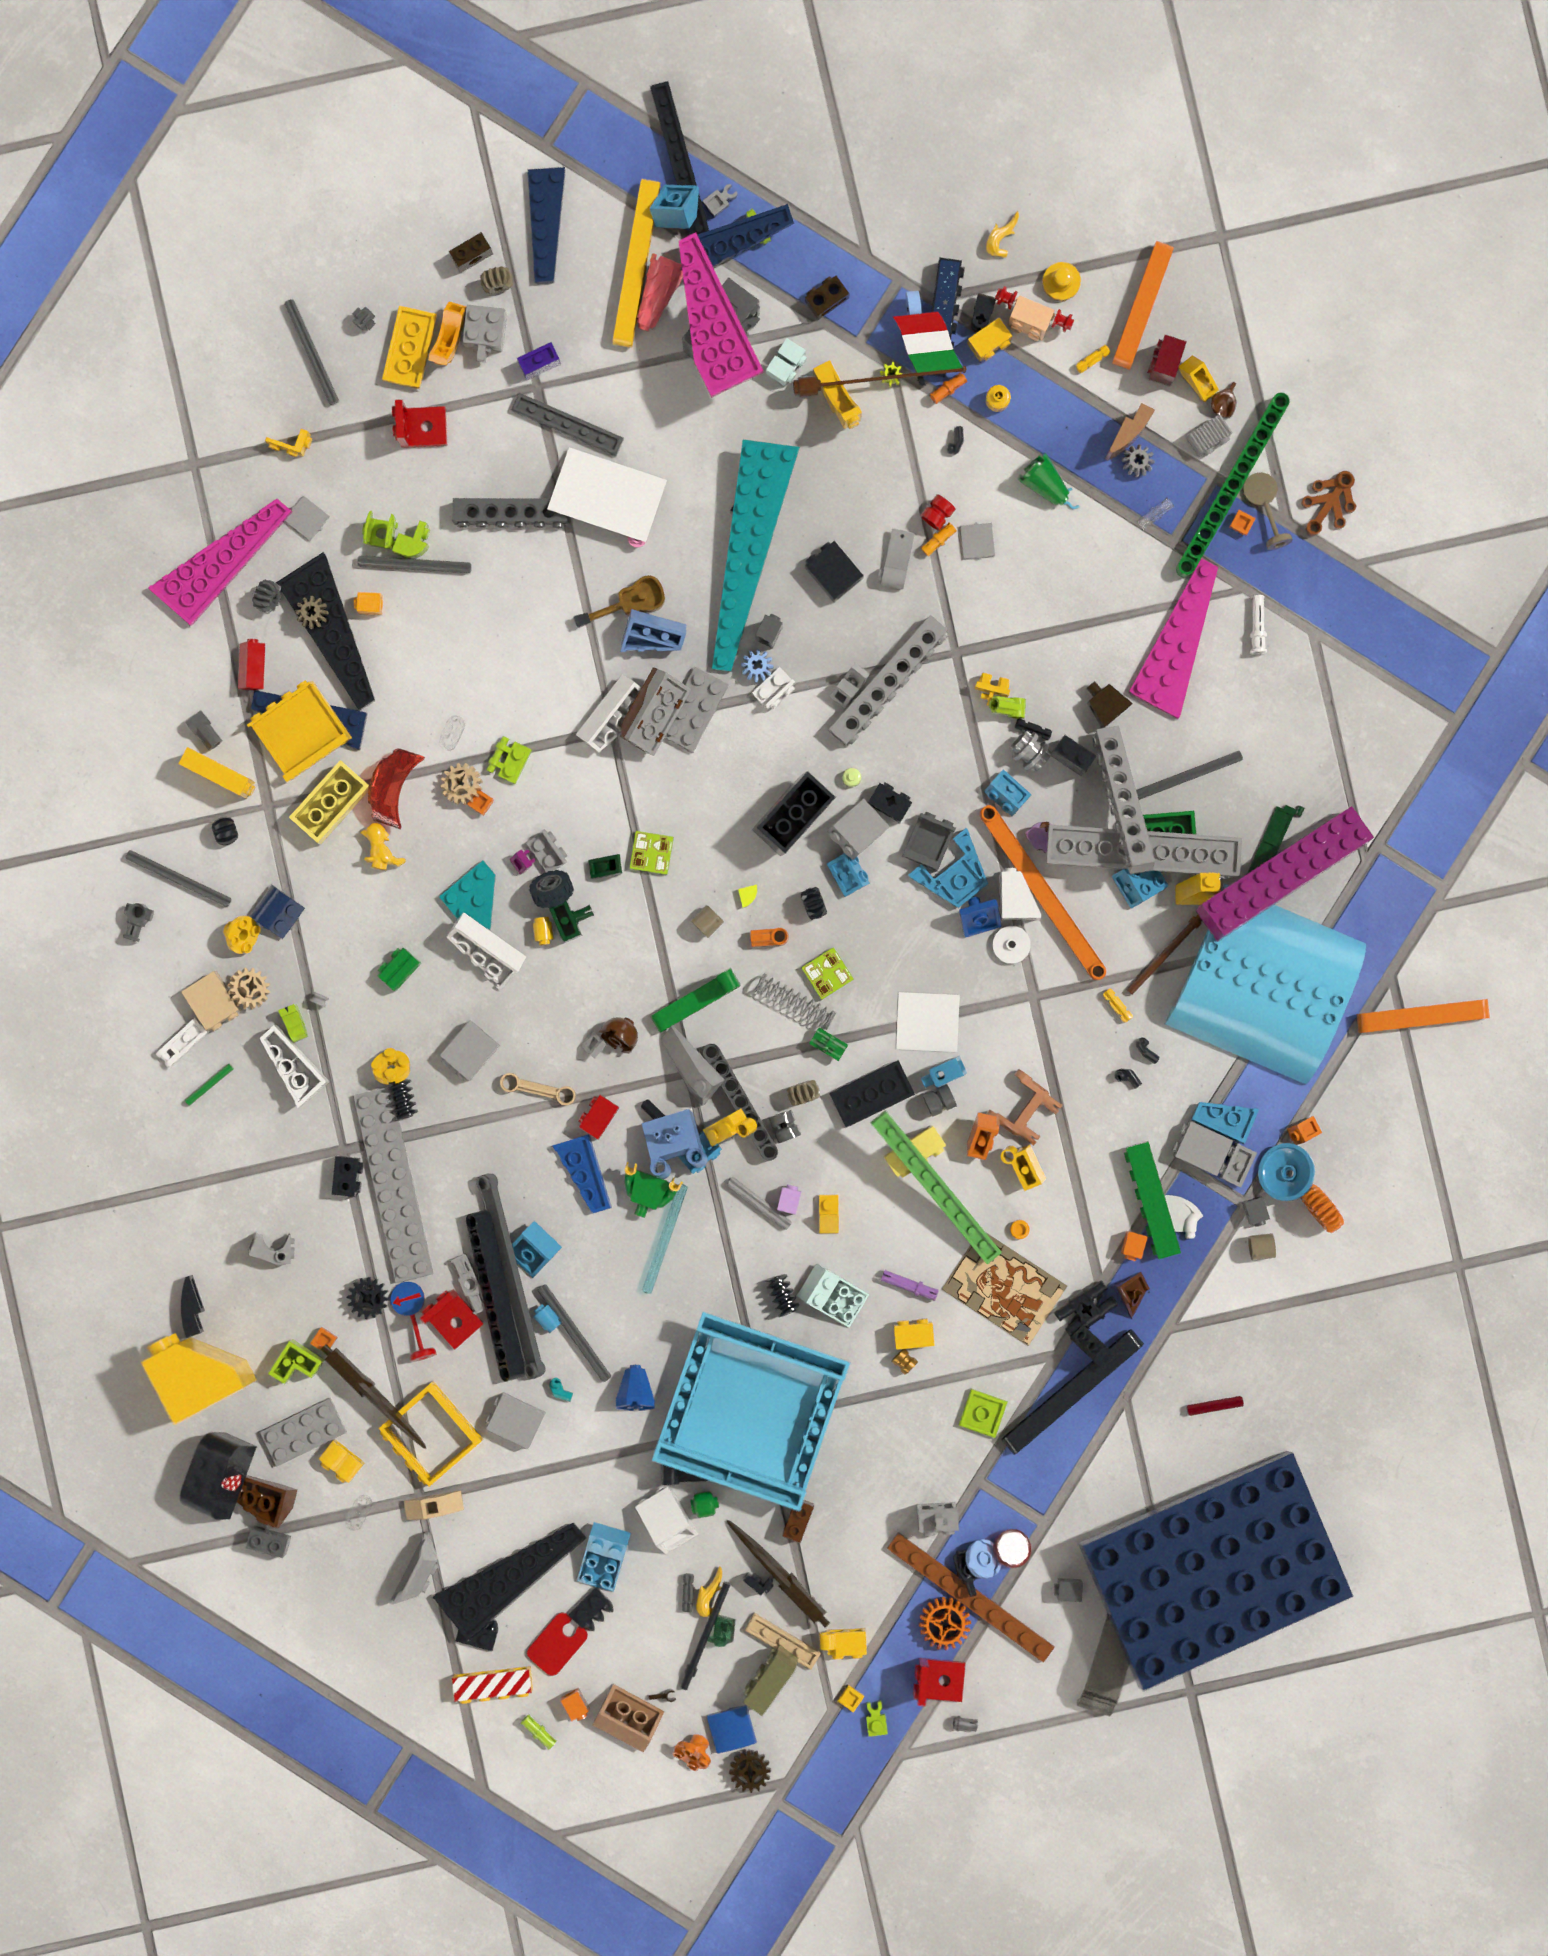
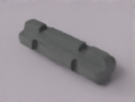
M686 1573L683 1576L682 1601L684 1603H682V1611L692 1612L693 1603L691 1601H693L692 1583H694V1575Z

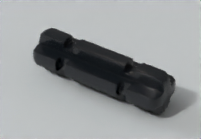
M1020 718L1016 721L1015 729L1025 730L1024 732L1028 731L1029 733L1035 732L1044 740H1049L1052 735V730L1042 729V726L1031 722L1026 723L1025 720Z

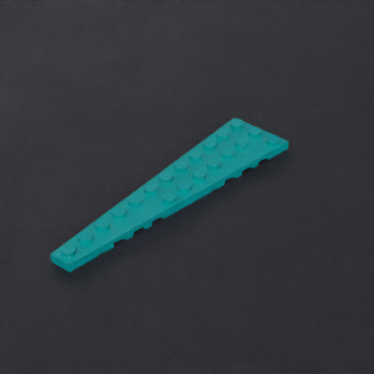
M744 439L742 441L712 669L732 671L800 447Z

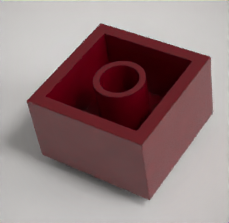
M1164 335L1162 340H1158L1153 352L1156 358L1153 357L1147 371L1150 374L1149 380L1171 386L1176 377L1187 341L1169 335Z

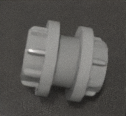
M1026 731L1017 737L1010 749L1014 760L1018 761L1022 758L1025 761L1023 767L1026 770L1031 769L1035 772L1045 765L1051 753L1046 742L1041 744L1037 742L1039 736L1035 732L1029 733Z

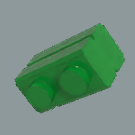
M404 947L401 950L397 948L391 955L393 959L388 964L386 962L383 963L378 969L380 973L377 976L395 992L422 964Z

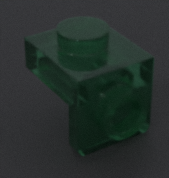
M718 1615L714 1624V1634L708 1637V1642L714 1643L717 1647H725L726 1644L733 1642L736 1619Z

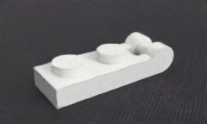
M194 1018L165 1044L156 1055L159 1059L162 1058L166 1062L165 1065L168 1068H171L208 1031ZM170 1049L175 1053L172 1057L167 1053Z

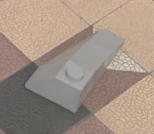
M671 1026L661 1040L689 1092L704 1106L725 1080L674 1026Z

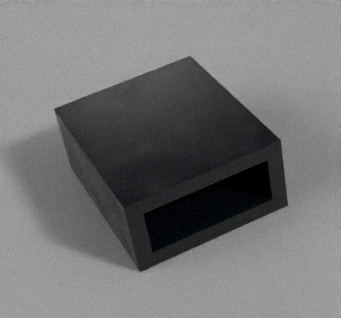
M833 541L831 544L830 542L824 544L820 548L821 552L818 555H811L806 560L805 569L835 603L864 578V575L839 545Z
M1065 734L1051 752V757L1080 776L1088 770L1096 758L1095 754Z

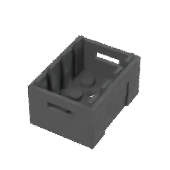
M728 277L722 287L746 336H748L749 333L747 331L749 328H754L760 320L758 317L760 315L759 300ZM689 328L682 338L683 351L694 360Z

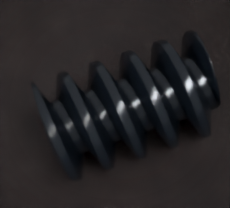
M405 1079L396 1084L395 1081L389 1082L393 1086L388 1088V1091L394 1092L390 1098L396 1099L391 1105L398 1107L393 1113L400 1115L395 1120L412 1117L418 1112L417 1109H412L416 1102L410 1101L415 1095L408 1094L413 1089V1087L407 1086L411 1079Z
M781 1274L765 1281L770 1282L766 1288L773 1289L769 1295L776 1296L772 1303H779L775 1310H782L778 1315L779 1318L795 1312L799 1306V1303H793L796 1295L790 1296L794 1291L793 1288H787L791 1284L790 1281H784L788 1277L787 1274Z

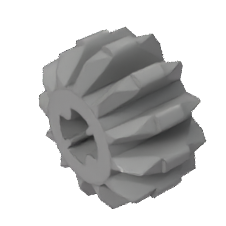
M1138 444L1136 450L1132 445L1130 446V451L1126 450L1124 452L1126 457L1122 458V462L1127 464L1123 466V469H1130L1128 475L1135 472V477L1138 478L1139 473L1142 476H1146V471L1150 472L1152 470L1150 465L1154 464L1155 461L1149 459L1153 456V453H1146L1148 447L1141 450V444ZM1136 457H1138V460L1139 458L1142 460L1140 465H1138V462L1137 464L1134 462Z

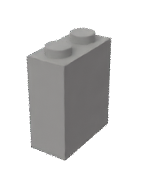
M862 799L827 832L830 838L840 845L843 852L854 860L890 826L865 799Z
M469 1020L440 1054L443 1058L441 1062L448 1068L454 1067L457 1070L455 1074L463 1081L465 1079L471 1081L500 1045L474 1022Z
M1188 1121V1124L1184 1123L1180 1131L1182 1137L1173 1146V1156L1218 1176L1233 1140L1191 1121Z
M503 1393L502 1397L498 1395L493 1405L496 1407L494 1414L490 1413L485 1424H488L486 1430L529 1449L546 1412L507 1393Z

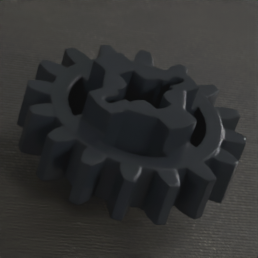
M368 1277L367 1281L360 1278V1284L355 1281L353 1283L355 1288H349L352 1294L348 1295L347 1298L351 1299L348 1306L354 1307L351 1311L352 1313L358 1311V1317L365 1314V1319H368L370 1314L375 1318L376 1312L382 1314L381 1308H387L388 1305L384 1302L389 1300V1297H385V1294L389 1291L382 1289L385 1284L379 1285V1279H375L372 1282L371 1277ZM364 1285H371V1286H374V1288H373L372 1290H370V1289H366V1288L363 1287V1286H364ZM356 1293L359 1294L358 1302H356ZM378 1293H380L381 1297L380 1303L377 1301ZM364 1294H371V1301L366 1302L364 1300L366 1298ZM364 1306H369V1307H370L371 1309H373V1310H371V1311H366V1310H363L362 1308H363Z

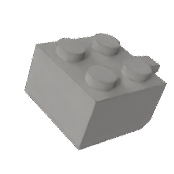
M467 305L463 344L464 347L474 348L473 350L477 351L478 362H486L487 352L491 353V350L503 351L507 318L506 310L503 308Z
M955 1502L917 1504L918 1529L924 1536H933L935 1532L951 1535L955 1534L954 1531H959L958 1510Z

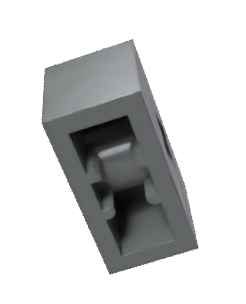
M765 614L755 635L756 641L773 649L783 628V622L780 621L781 618L774 614H770V616Z
M254 1526L250 1529L245 1548L283 1558L287 1554L291 1536Z

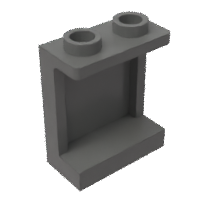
M920 813L902 857L938 871L956 827H953L954 823L943 819L939 821L935 819L936 816L932 813Z

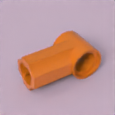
M783 928L751 930L752 947L782 946L789 940V934ZM779 931L785 934V939L782 942L775 940V934Z

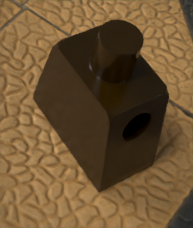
M1094 681L1086 688L1093 696L1087 704L1101 728L1108 726L1133 704L1110 684L1101 689Z

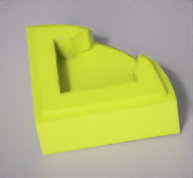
M757 884L738 889L743 908L749 906L754 901L757 895Z

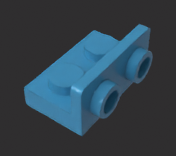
M1004 769L984 790L987 796L1010 816H1013L1032 795Z
M844 853L827 863L844 897L870 884L868 881L869 877L862 870L858 857L852 860L851 857Z

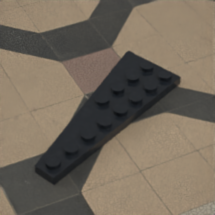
M322 552L276 583L281 586L282 593L294 611L301 610L297 604L301 603L304 605V597L308 602L310 601V596H314L315 601L321 598V604L325 603L327 605L324 610L328 611L329 614L323 615L327 621L323 622L320 620V628L316 623H314V629H310L309 624L305 628L360 711L376 700L327 556ZM313 608V611H312L311 609L308 611V613L310 614V617H311V614H312L313 616L316 614V612L314 611V608Z
M573 1522L554 1532V1534L535 1542V1544L521 1549L516 1554L483 1569V1571L472 1577H468L447 1590L435 1594L433 1598L465 1639L470 1641L587 1537Z

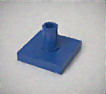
M973 897L968 901L969 907L959 909L965 938L1002 927L996 899L981 903L979 897Z

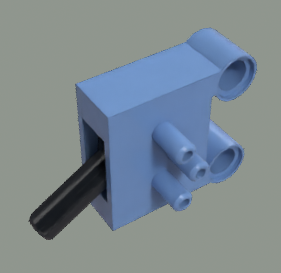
M647 1099L642 1103L641 1108L653 1119L642 1123L651 1159L650 1170L657 1178H668L671 1174V1167L665 1160L687 1154L688 1162L695 1168H702L707 1164L708 1158L703 1152L694 1114L690 1109L665 1116L650 1100ZM696 1154H701L700 1160L694 1162V1156ZM660 1165H664V1170L661 1173H657V1168Z

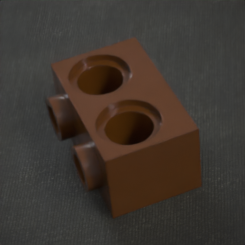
M804 1500L800 1511L791 1509L782 1532L783 1537L801 1543L814 1509V1503Z

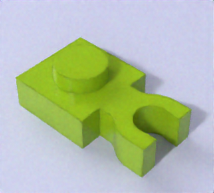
M881 1700L878 1701L876 1709L871 1708V1703L867 1702V1709L871 1713V1715L866 1716L869 1737L887 1735L885 1713L880 1714L882 1709Z

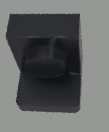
M748 1572L743 1577V1581L760 1596L764 1592L767 1594L774 1586L771 1576L764 1584L761 1583L763 1580L755 1573L750 1574Z

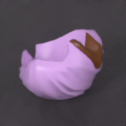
M1038 822L1026 831V836L1032 846L1037 851L1043 850L1044 853H1047L1048 826L1052 825L1049 822Z

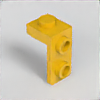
M301 429L295 447L268 437L265 438V442L273 450L279 451L283 449L287 451L288 455L297 457L298 455L304 456L306 448H310L312 438L308 431Z

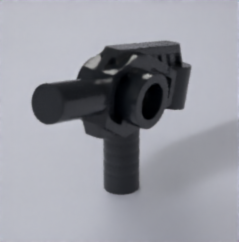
M958 1550L953 1556L958 1579L963 1584L966 1583L969 1597H974L977 1595L974 1581L977 1577L967 1567L965 1560L967 1550Z

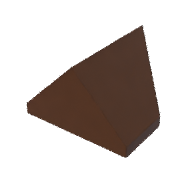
M1142 1272L1115 1284L1131 1319L1146 1291L1150 1289Z

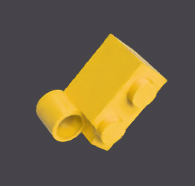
M739 1109L703 1129V1132L711 1146H714L736 1133L740 1137H747L756 1131L757 1124L754 1119L747 1118L743 1110Z
M1030 1144L1019 1150L1014 1146H1007L1002 1151L1001 1160L1005 1164H1012L1024 1191L1039 1186L1045 1181L1046 1177ZM1006 1151H1010L1014 1158H1008Z
M865 1628L833 1629L819 1633L820 1650H828V1655H832V1659H843V1656H851V1658L858 1659L863 1658V1655H867Z

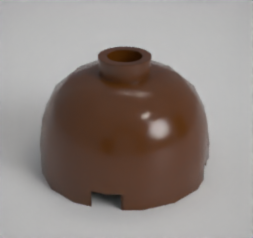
M614 1017L608 1020L599 1030V1033H602L601 1038L614 1049H617V1046L622 1048V1053H631L638 1042V1032L634 1022L627 1017Z

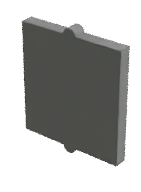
M302 496L298 503L292 506V513L285 522L311 541L316 533L322 530L321 527L330 516L305 496Z
M975 522L973 525L960 526L964 559L977 558L980 560L983 557L995 556L992 523L978 524Z

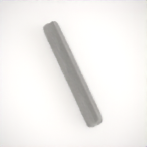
M732 1177L728 1181L727 1186L783 1229L787 1230L792 1222L737 1179Z

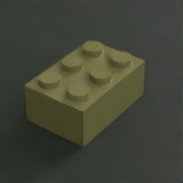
M781 1645L776 1650L773 1648L767 1656L765 1665L761 1664L757 1669L754 1680L750 1679L747 1683L746 1690L743 1693L745 1696L743 1703L763 1716L796 1670L798 1657Z

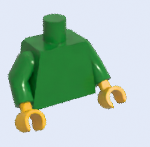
M626 1162L625 1189L627 1196L631 1198L630 1201L637 1203L634 1213L637 1216L645 1218L648 1208L656 1210L666 1206L673 1200L683 1184L682 1181L679 1185L675 1184V1177L670 1182L636 1170V1163L634 1168H630L628 1166L629 1162Z

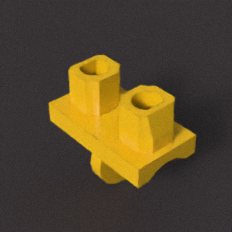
M982 673L979 682H976L975 690L989 693L981 694V699L987 700V706H989L993 694L1008 698L1010 694L1009 679L999 677L997 686L990 685L992 675Z

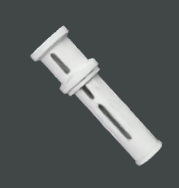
M1254 595L1252 596L1253 631L1250 634V638H1252L1250 654H1266L1265 638L1267 633L1264 631V596Z

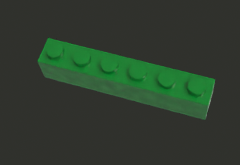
M1146 1141L1128 1146L1124 1156L1126 1162L1131 1163L1132 1170L1129 1173L1132 1182L1136 1181L1138 1187L1134 1190L1137 1200L1141 1199L1143 1207H1140L1143 1219L1147 1218L1148 1226H1145L1147 1235L1153 1238L1154 1244H1151L1153 1255H1157L1158 1259L1180 1254V1246L1150 1143Z

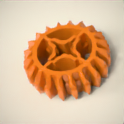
M1312 1184L1307 1193L1300 1197L1308 1211L1327 1232L1333 1233L1344 1224V1219L1336 1206L1317 1185Z
M942 1597V1603H939L938 1599L935 1598L936 1605L933 1606L931 1602H928L930 1609H922L926 1615L922 1614L919 1616L921 1620H924L919 1622V1627L925 1628L920 1630V1633L927 1634L924 1637L925 1641L931 1639L930 1646L937 1642V1649H940L942 1644H944L945 1650H948V1644H951L954 1649L956 1648L954 1642L957 1641L959 1645L962 1644L960 1637L967 1639V1635L963 1632H970V1628L965 1626L971 1624V1620L966 1619L970 1616L969 1612L963 1613L966 1610L965 1606L958 1608L960 1606V1601L958 1600L953 1605L952 1597L949 1598L948 1603L945 1597ZM946 1608L941 1616L932 1617L936 1611ZM951 1610L960 1616L961 1624L951 1620ZM947 1617L949 1626L943 1629L940 1622ZM929 1622L939 1627L938 1637L931 1632ZM958 1630L955 1635L944 1638L948 1631Z

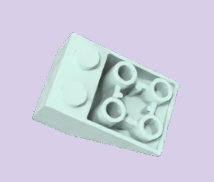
M816 1263L797 1295L805 1303L849 1328L869 1296L868 1293Z

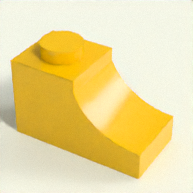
M1192 355L1179 366L1178 369L1184 380L1189 383L1202 401L1206 402L1219 391L1207 366L1200 359Z

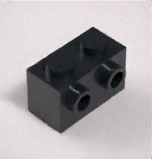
M335 1156L331 1195L356 1197L357 1193L361 1192L362 1183L359 1181V1174L363 1173L361 1158Z

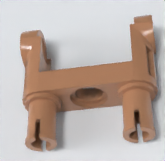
M1018 1069L1015 1076L1020 1079L1019 1082L1035 1092L1014 1123L991 1110L987 1114L997 1117V1125H1001L1015 1136H1021L1034 1146L1036 1141L1031 1136L1038 1140L1040 1135L1029 1129L1026 1123L1039 1105H1044L1056 1115L1059 1110L1053 1105L1061 1109L1063 1104L1049 1096V1091L1033 1081L1025 1072Z

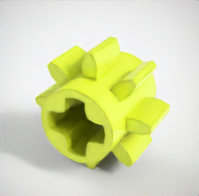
M894 362L890 366L884 364L885 371H880L881 376H888L889 371L890 373L895 372V375L902 374L899 373L901 366H894ZM898 379L882 380V383H889V387L893 383L897 385L900 383Z

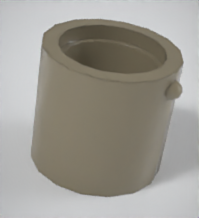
M708 905L691 920L707 938L724 923Z
M1273 1233L1251 1235L1248 1237L1249 1253L1252 1261L1276 1258Z

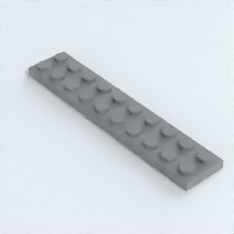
M1063 825L1048 826L1046 864L1128 869L1124 865V850H1121L1119 846V839L1121 838L1115 829ZM1147 831L1155 860L1152 871L1190 874L1220 873V876H1240L1242 838ZM1128 832L1131 836L1135 835L1133 832ZM1137 849L1132 850L1135 853H1140Z
M390 1087L353 1096L395 1283L432 1275L434 1272L400 1121L395 1120L398 1114L393 1113L397 1108L391 1105L395 1102V1099L390 1098L393 1091H388Z

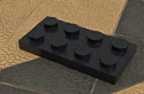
M899 1060L829 1093L846 1128L915 1095Z

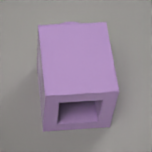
M787 1184V1187H782L777 1210L796 1214L801 1191H798L797 1186Z

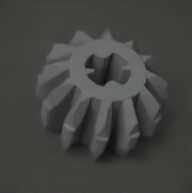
M264 579L260 581L253 593V606L264 613L274 611L281 600V586L271 580Z

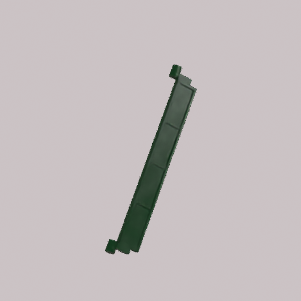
M1285 805L1284 809L1276 806L1247 874L1276 856L1294 814L1301 817L1305 809L1304 807L1298 805L1294 809Z

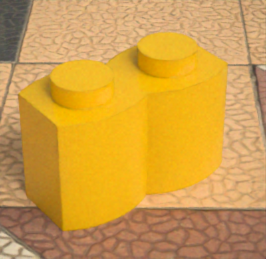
M336 1439L330 1443L319 1457L320 1465L328 1471L330 1469L336 1473L335 1477L343 1483L345 1481L351 1482L365 1464Z

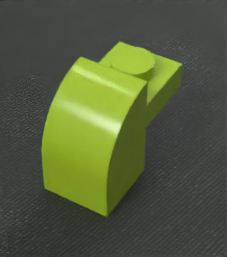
M419 520L413 538L398 533L392 552L407 559H416L423 556L429 549V545L423 542L428 539L430 534L428 524Z

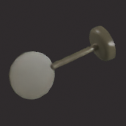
M1263 472L1250 475L1244 483L1243 491L1250 503L1258 506L1264 505L1274 533V537L1266 542L1267 549L1275 550L1290 544L1293 541L1291 534L1278 533L1269 507V503L1274 500L1278 491L1275 479Z

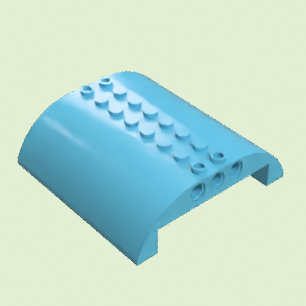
M1224 883L1221 891H1223L1230 885ZM1273 905L1219 942H1217L1210 930L1207 929L1177 1003L1171 1008L1165 1025L1303 1084H1307L1321 1064L1345 1012L1362 968L1366 943L1277 905Z
M702 1312L652 1461L800 1511L815 1461L850 1362Z

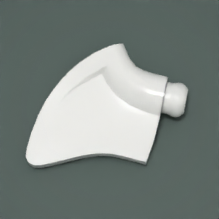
M1165 1195L1175 1232H1185V1238L1187 1239L1195 1238L1197 1221L1203 1217L1201 1211L1192 1202L1182 1197Z

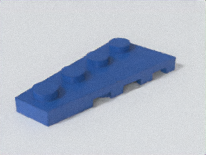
M590 1134L552 1145L555 1152L557 1151L564 1167L570 1173L573 1182L579 1188L580 1194L592 1214L612 1208Z

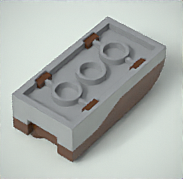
M653 667L623 720L620 737L632 743L638 749L654 756L691 689L667 672Z

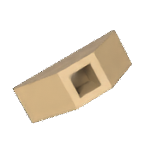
M461 1490L404 1500L407 1520L440 1517L464 1510Z

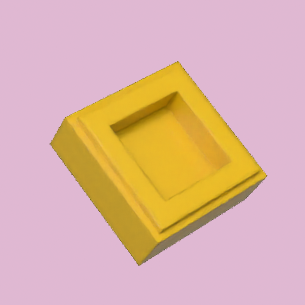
M848 1684L837 1702L854 1712L864 1698V1695Z

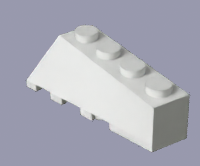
M622 674L576 735L596 751L600 752L617 737V733L621 731L623 720L641 687Z
M465 913L458 918L447 935V938L463 954H467L471 958V962L475 966H479L485 972L484 975L489 980L492 979L497 984L495 987L499 991L517 974L526 959V956Z
M273 1025L260 1037L262 1044L275 1064L279 1075L282 1077L298 1108L329 1083V1080L277 1025Z

